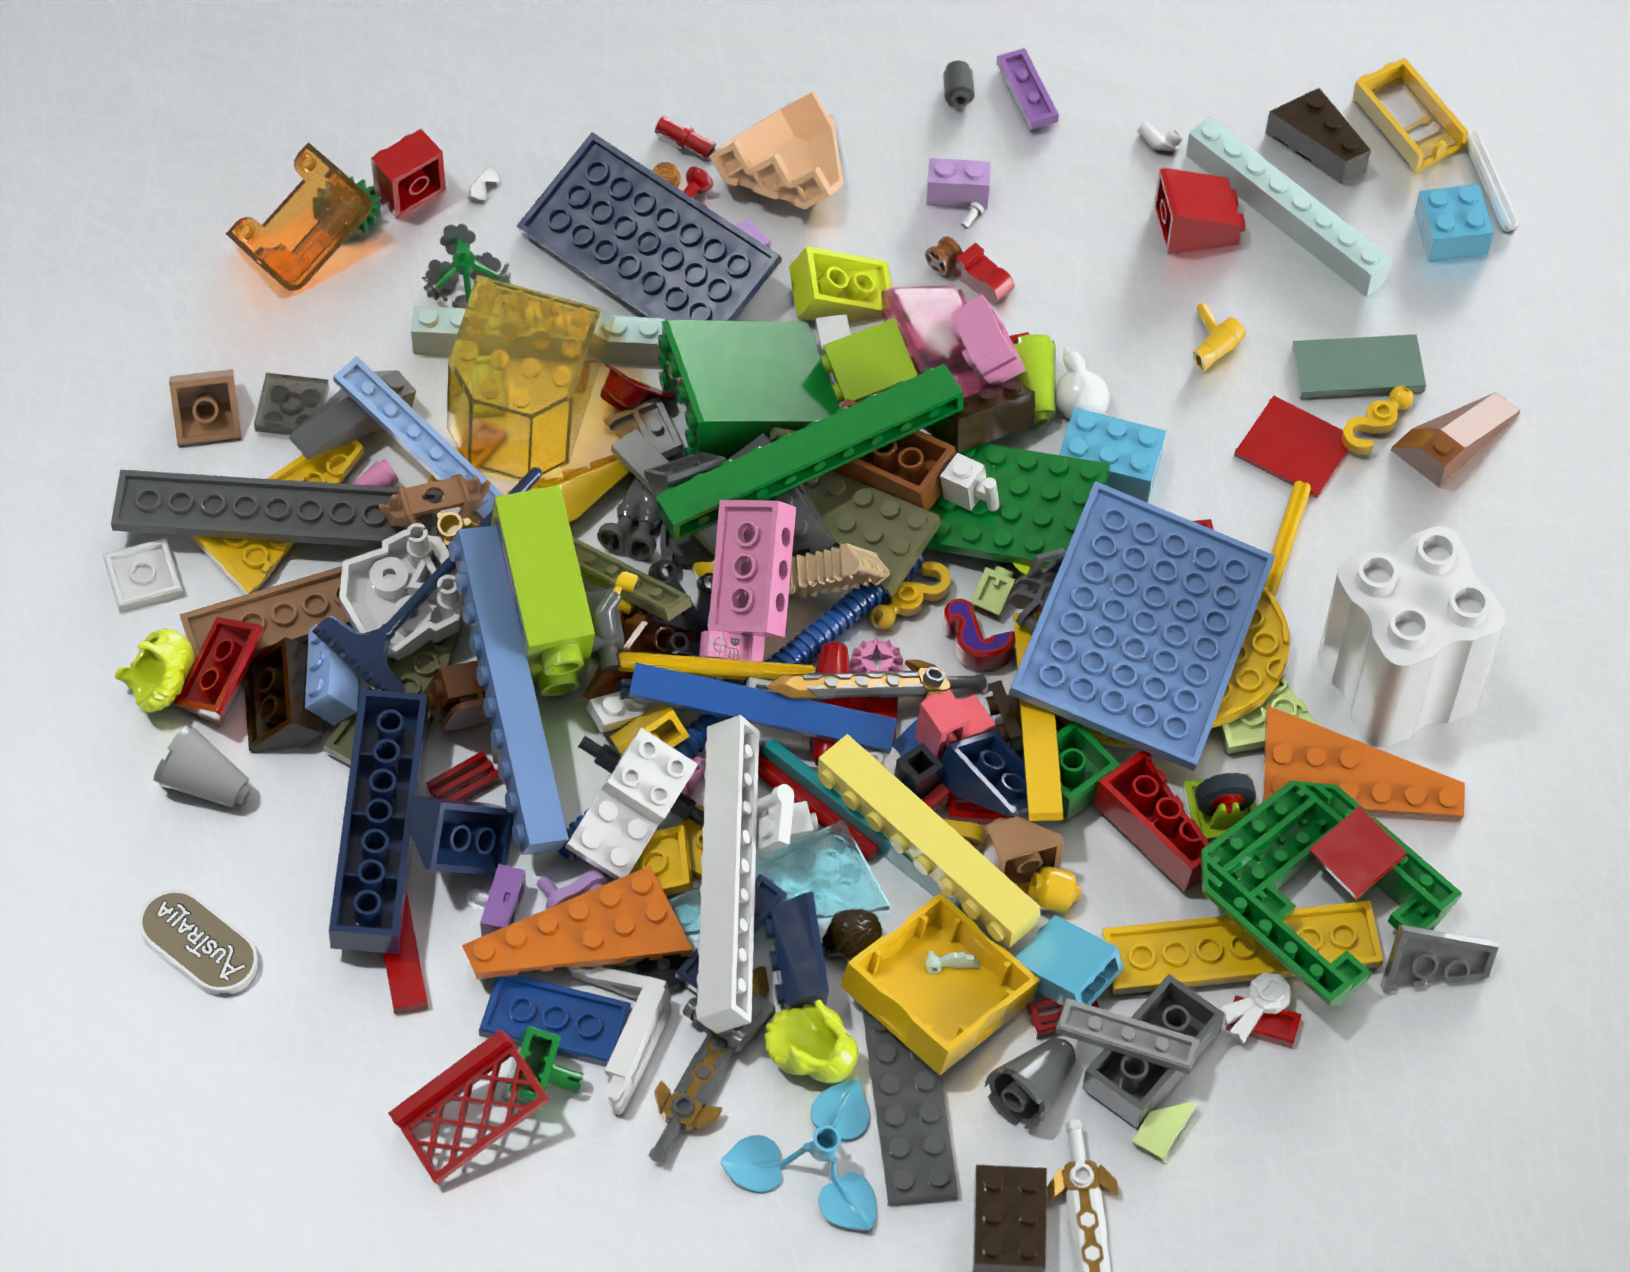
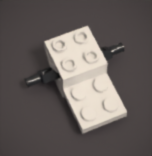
M640 728L623 754L607 744H604L602 747L586 735L583 737L578 748L595 758L594 763L610 774L565 848L617 880L629 875L652 835L669 811L685 821L689 818L700 826H704V812L695 807L696 801L681 792L698 765L696 762L643 728Z

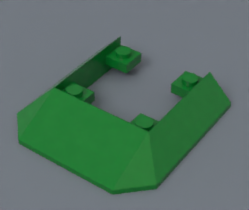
M1289 781L1202 849L1203 894L1329 1006H1344L1346 999L1370 979L1372 972L1347 950L1330 963L1283 921L1293 914L1296 905L1283 895L1278 888L1315 859L1310 854L1309 849L1360 804L1338 785ZM1363 808L1406 851V857L1374 884L1400 906L1390 914L1387 922L1397 931L1399 925L1434 930L1459 900L1462 892Z

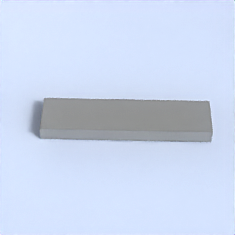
M1066 998L1056 1027L1057 1034L1189 1075L1200 1043L1198 1038Z

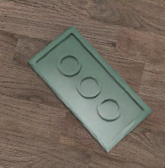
M1417 334L1293 341L1292 351L1300 398L1390 394L1392 389L1397 386H1405L1412 392H1425L1426 382Z

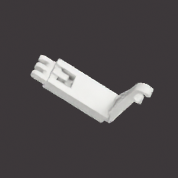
M604 965L595 966L590 970L583 968L573 969L572 966H567L570 975L574 979L595 984L637 1000L604 1070L606 1076H608L609 1085L606 1089V1095L611 1110L614 1114H621L625 1111L630 1098L633 1097L671 1014V995L667 982L654 977L604 968Z

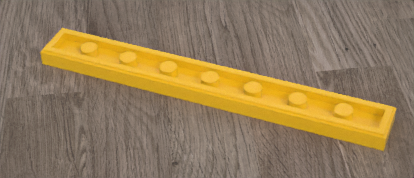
M1035 612L1033 616L1038 620L1041 612ZM1014 613L1013 617L1017 671L1031 639V631L1027 627H1020L1016 623L1020 613ZM1019 699L1029 821L1063 820L1055 713Z

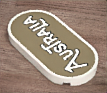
M183 890L164 891L153 896L142 908L139 917V928L146 945L201 990L213 995L228 992L233 994L245 989L255 978L258 958L253 942L194 894Z

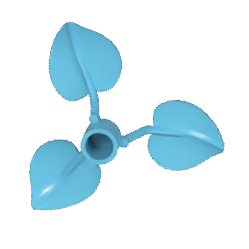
M859 1079L835 1084L815 1099L811 1107L810 1116L813 1125L817 1129L809 1143H804L800 1149L787 1158L779 1160V1147L770 1138L762 1135H752L737 1142L721 1159V1165L732 1181L746 1190L762 1193L771 1191L780 1185L782 1181L780 1167L787 1166L804 1153L809 1152L814 1159L821 1162L828 1161L830 1166V1178L833 1183L824 1186L818 1198V1206L823 1217L832 1225L845 1229L868 1231L874 1224L877 1210L876 1199L868 1180L853 1171L845 1173L838 1179L836 1171L837 1157L835 1154L841 1144V1140L848 1141L861 1136L868 1126L869 1110Z

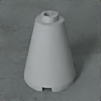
M190 725L183 726L167 748L170 751L165 760L161 759L153 781L160 786L231 808L236 803L242 805L251 791V787L248 786L249 778L194 727Z

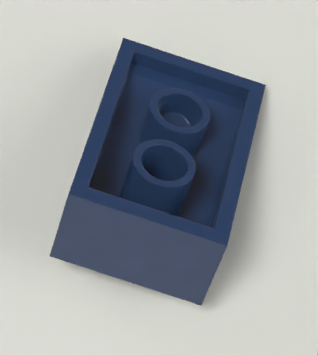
M995 730L948 744L940 760L944 765L941 781L954 796L1007 817L1028 811L1024 761Z

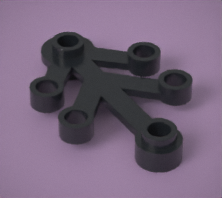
M661 559L651 565L648 571L649 576L686 594L677 580V568L674 563L667 559ZM662 567L667 569L669 577L663 574ZM705 573L697 580L696 584L699 591L696 608L692 603L690 608L682 612L684 616L677 615L670 621L659 620L656 615L649 612L648 619L650 623L654 626L666 625L695 633L701 640V632L708 631L713 573ZM704 579H708L711 582V588L706 587ZM676 632L667 638L666 647L671 653H685L699 657L700 643L688 641L684 633ZM674 638L681 642V648L675 646Z

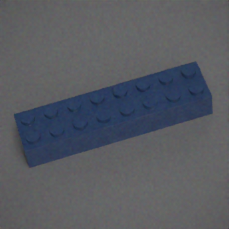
M360 689L329 924L330 949L399 954L413 839L408 829L414 796L419 795L428 721L427 694Z

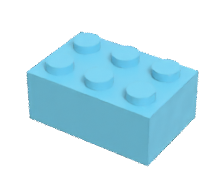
M1074 407L1059 455L1110 463V474L1106 486L1148 503L1162 458L1167 431Z

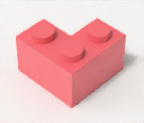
M948 690L941 694H931L921 702L915 739L919 744L924 743L940 761L948 744L993 731L995 723L975 694L965 699H956L952 692Z

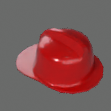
M604 364L610 371L600 391V397L620 411L634 408L638 404L651 399L655 394L670 399L673 398V396L660 389L630 378L611 365Z

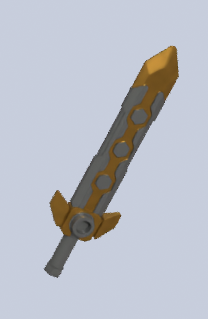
M915 659L905 661L906 666L911 671L783 674L768 684L767 688L790 699H833L841 697L927 698L931 694H941L949 689L984 690L987 679L984 674H976L975 676H946L945 671L937 668V665Z
M760 966L753 970L752 991L766 999L770 991L767 971L764 966ZM736 1027V1028H733V1029L737 1031V1030H739V1029H741V1028H740V1027ZM712 1030L708 1032L698 1052L694 1054L674 1093L671 1095L670 1089L663 1081L659 1082L654 1091L659 1114L663 1113V1119L668 1123L655 1147L648 1154L652 1161L659 1164L665 1161L668 1156L667 1152L680 1129L691 1131L695 1127L696 1130H699L716 1122L722 1112V1107H708L706 1104L722 1078L726 1066L735 1051L728 1047L726 1040Z

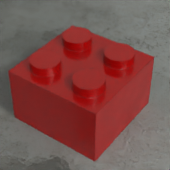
M422 129L404 136L397 143L378 151L371 157L375 195H379L380 202L395 219L446 190L443 151Z

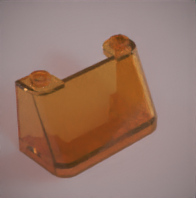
M309 142L297 154L293 164L294 170L303 180L261 225L252 217H244L235 222L226 232V235L289 291H296L304 287L366 219L372 209L370 197Z

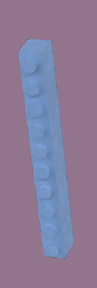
M497 525L458 529L449 543V556L451 561L456 564L458 572L455 578L456 587L459 593L462 592L464 599L462 608L463 618L466 624L469 623L471 630L469 639L470 650L473 655H476L478 661L477 681L480 686H483L485 692L484 712L486 717H490L492 723L491 743L493 748L498 750L499 754L498 774L500 780L505 781L506 785L505 805L507 811L512 813L513 840L516 845H519L521 855L560 850L567 842L568 834Z

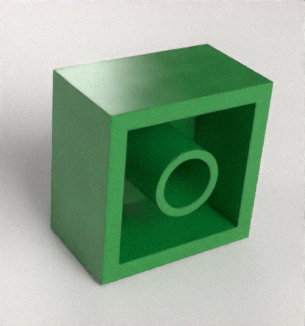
M1074 721L1056 733L1063 817L1066 820H1069L1091 804L1098 781L1120 766V763L1081 724Z

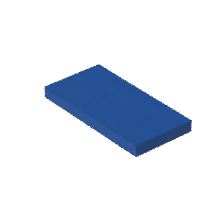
M519 975L496 977L479 1028V1036L489 1038L501 1029L511 1036L517 1044L521 1031L527 1026H531L561 1036L556 1055L606 1067L627 1023L631 1011V1003Z

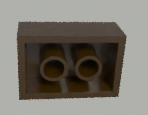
M976 1165L973 1192L972 1272H1045L1047 1168Z

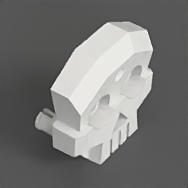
M411 524L407 530L405 529L383 540L382 548L342 562L339 598L341 607L356 633H367L379 629L383 624H386L449 557V551L442 539L438 536L428 535L427 529L425 530L423 524ZM457 568L450 575H443L439 578L437 582L438 588L415 611L418 616L413 619L409 618L396 631L395 636L390 641L387 652L388 656L399 660L411 655L429 640L440 642L459 631L464 599L462 592L459 593L456 587ZM387 574L395 575L391 580L384 578Z

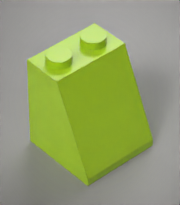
M895 318L823 345L824 355L820 356L825 373H832L836 384L831 385L838 403L842 401L844 403L847 398L857 403L862 402L869 395L879 394L892 388L900 381H907L918 376Z

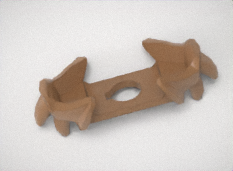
M456 474L448 479L408 488L402 486L399 488V493L393 494L389 498L387 505H379V511L386 517L390 526L406 528L411 524L421 523L417 519L420 515L455 507L461 508L458 515L462 519L470 518V515L475 510L484 505L483 499L489 491L490 481L486 480L480 484V479L477 476H474L472 480L464 479L462 474ZM431 490H438L444 495L443 500L439 503L424 501L423 497Z

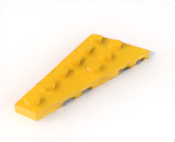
M353 440L310 459H307L302 454L267 479L342 483L364 455V448L357 440ZM191 536L197 545L245 595L259 590L295 543Z

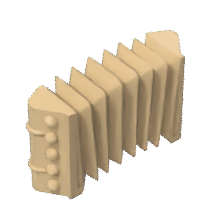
M848 543L841 544L840 549L832 547L831 551L824 549V553L816 551L815 555L806 553V556L797 554V557L792 556L789 594L808 598L809 594L817 597L818 591L827 595L829 590L839 593L840 588L850 591L851 587L860 589V584L869 587V582L879 585L889 577L890 572L878 558V553Z

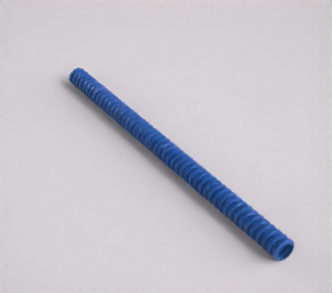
M920 555L904 579L905 582L910 578V575L913 576L917 573V569L920 570L924 563L922 555ZM869 582V587L860 584V589L853 588L851 592L845 594L844 598L839 599L837 604H833L830 610H826L823 613V616H819L815 622L808 625V628H804L801 634H797L794 640H790L786 646L780 648L779 653H774L772 659L768 658L765 662L807 665L809 659L813 660L817 653L820 654L822 645L838 639V635L844 634L846 629H850L853 623H857L860 617H864L867 611L874 609V605L880 604L882 599L887 598L889 595L880 585ZM742 680V683H738V685L746 686L747 680ZM701 714L698 717V721L694 720L690 723V727H685L690 737L673 748L689 759H694L698 756V752L705 750L707 726L727 720L728 718ZM583 815L578 816L576 822L572 821L569 824V829L566 828L568 834L567 842L584 817ZM566 842L557 851L564 858L573 860L576 858V854L565 848Z

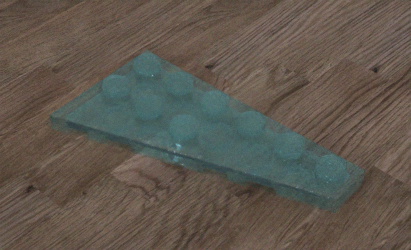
M844 819L756 860L755 879L761 873L785 891L787 898L784 901L805 892L813 891L817 919L833 917L835 913L843 910L864 909L869 912L889 910L890 908ZM700 886L668 900L686 936L700 934L701 894Z

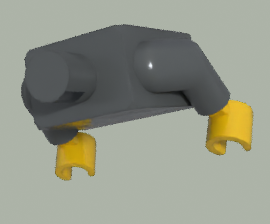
M626 571L620 573L615 587L586 592L595 632L591 658L599 657L602 671H613L621 667L619 652L624 650V635L620 612L631 615L635 604L623 599L620 593L622 590L632 593L638 578L637 575Z

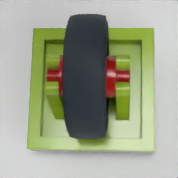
M1224 773L1213 775L1206 779L1184 781L1183 792L1189 818L1195 820L1209 843L1257 807L1255 787L1249 774Z

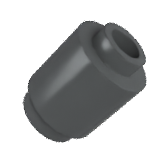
M964 61L950 62L943 72L945 100L957 107L965 106L975 97L973 71L968 63Z

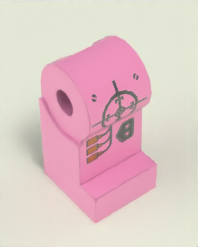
M715 630L701 632L699 657L763 662L765 637L758 635L744 636Z

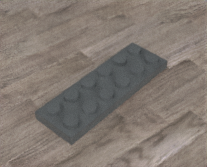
M862 1010V1022L887 1206L957 1199L958 1190L941 1075H938L867 1010Z

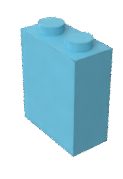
M1057 915L1046 925L1042 926L1037 935L1024 948L1020 949L1015 957L1040 979L1036 992L1064 1006L1066 998L1092 1005L1124 970L1118 947Z

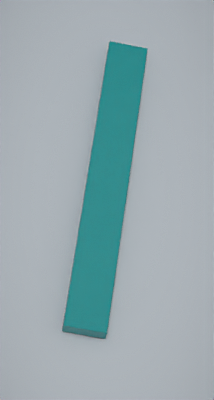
M772 739L765 745L764 756L876 843L879 846L878 853L933 897L941 892L965 913L962 905L955 898L946 896L934 879L929 875H923L917 870L913 860L905 853L897 852L882 832L874 831L862 814L857 810L853 811L848 808L843 802L841 795L833 788H826L819 780L818 773L777 740Z

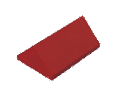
M216 617L185 679L182 691L177 695L173 704L221 726L263 641V627L259 624Z

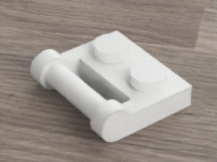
M786 784L774 788L771 794L757 800L756 859L790 845L794 792ZM776 806V812L762 817L763 811Z

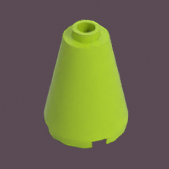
M1025 335L1018 337L1019 343L1014 344L1026 371L1009 380L1016 379L1035 392L1033 426H1042L1048 424L1055 415L1056 345L1054 339L1051 341L1048 335Z

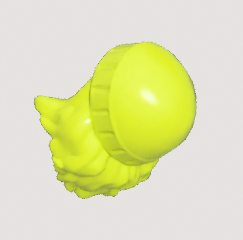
M170 628L151 632L145 641L139 643L138 648L140 651L134 661L130 663L131 667H121L114 675L117 680L124 682L129 689L133 690V695L136 699L135 703L140 707L142 713H153L170 706L172 701L176 699V696L181 693L185 682L184 679L187 677L195 661L194 651L188 639Z
M821 1000L815 1001L814 1006L805 1004L802 1008L784 1009L774 1014L773 1021L766 1024L768 1032L764 1034L766 1039L765 1050L769 1052V1057L773 1059L778 1067L787 1074H808L817 1081L833 1084L844 1080L856 1066L858 1060L856 1041L845 1031L839 1014L827 1008Z

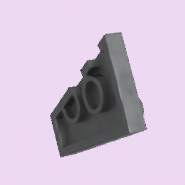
M1399 925L1380 986L1383 991L1395 990V986L1412 984L1413 987L1426 986V982L1447 980L1448 983L1489 978L1499 947L1495 941Z

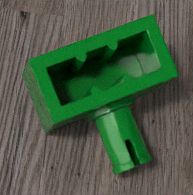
M527 1026L522 1030L517 1043L518 1050L543 1089L546 1090L549 1084L578 1094L581 1087L579 1082L583 1080L584 1073L555 1065L554 1059L561 1036L531 1026ZM514 1058L507 1078L514 1079L517 1063ZM523 1074L522 1080H527L525 1075ZM505 1083L502 1099L510 1100L513 1084ZM520 1085L517 1103L527 1105L538 1096L532 1087Z

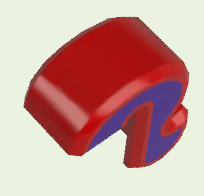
M954 599L946 605L943 619L944 633L948 637L956 634L955 653L963 666L975 671H986L1000 668L1009 662L1014 655V631L992 635L984 639L971 602L964 599Z

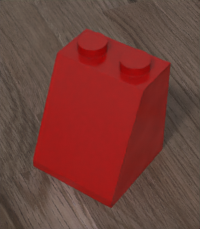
M1159 168L1154 209L1167 254L1239 245L1241 232L1245 231V219L1242 213H1238V195L1235 189H1231L1227 177L1171 168Z

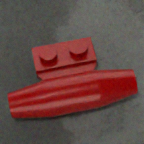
M828 642L822 645L815 673H851L847 646L839 642ZM898 697L812 699V701L897 719ZM895 728V733H894L893 742L896 740V728ZM811 737L816 766H818V758L837 742Z

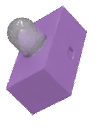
M499 864L490 891L474 888L467 894V902L471 907L484 910L480 921L481 937L515 923L526 888L525 870Z

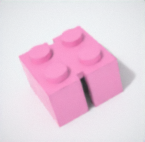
M983 294L949 313L954 322L950 329L957 342L962 344L964 348L962 354L969 367L974 369L980 381L986 379L991 387H995L1026 371L1002 320L992 309Z

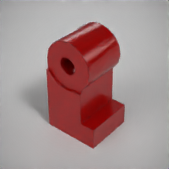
M976 242L956 257L955 277L981 296L983 294L988 302L995 304L1014 289V281L1010 274L1003 268L997 267L994 262L986 257L984 249Z

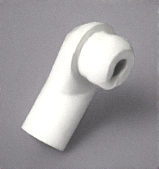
M1149 122L1143 123L1138 128L1139 135L1154 150L1173 152L1180 148V143L1183 140L1182 134L1179 131L1170 130L1167 135H1161Z

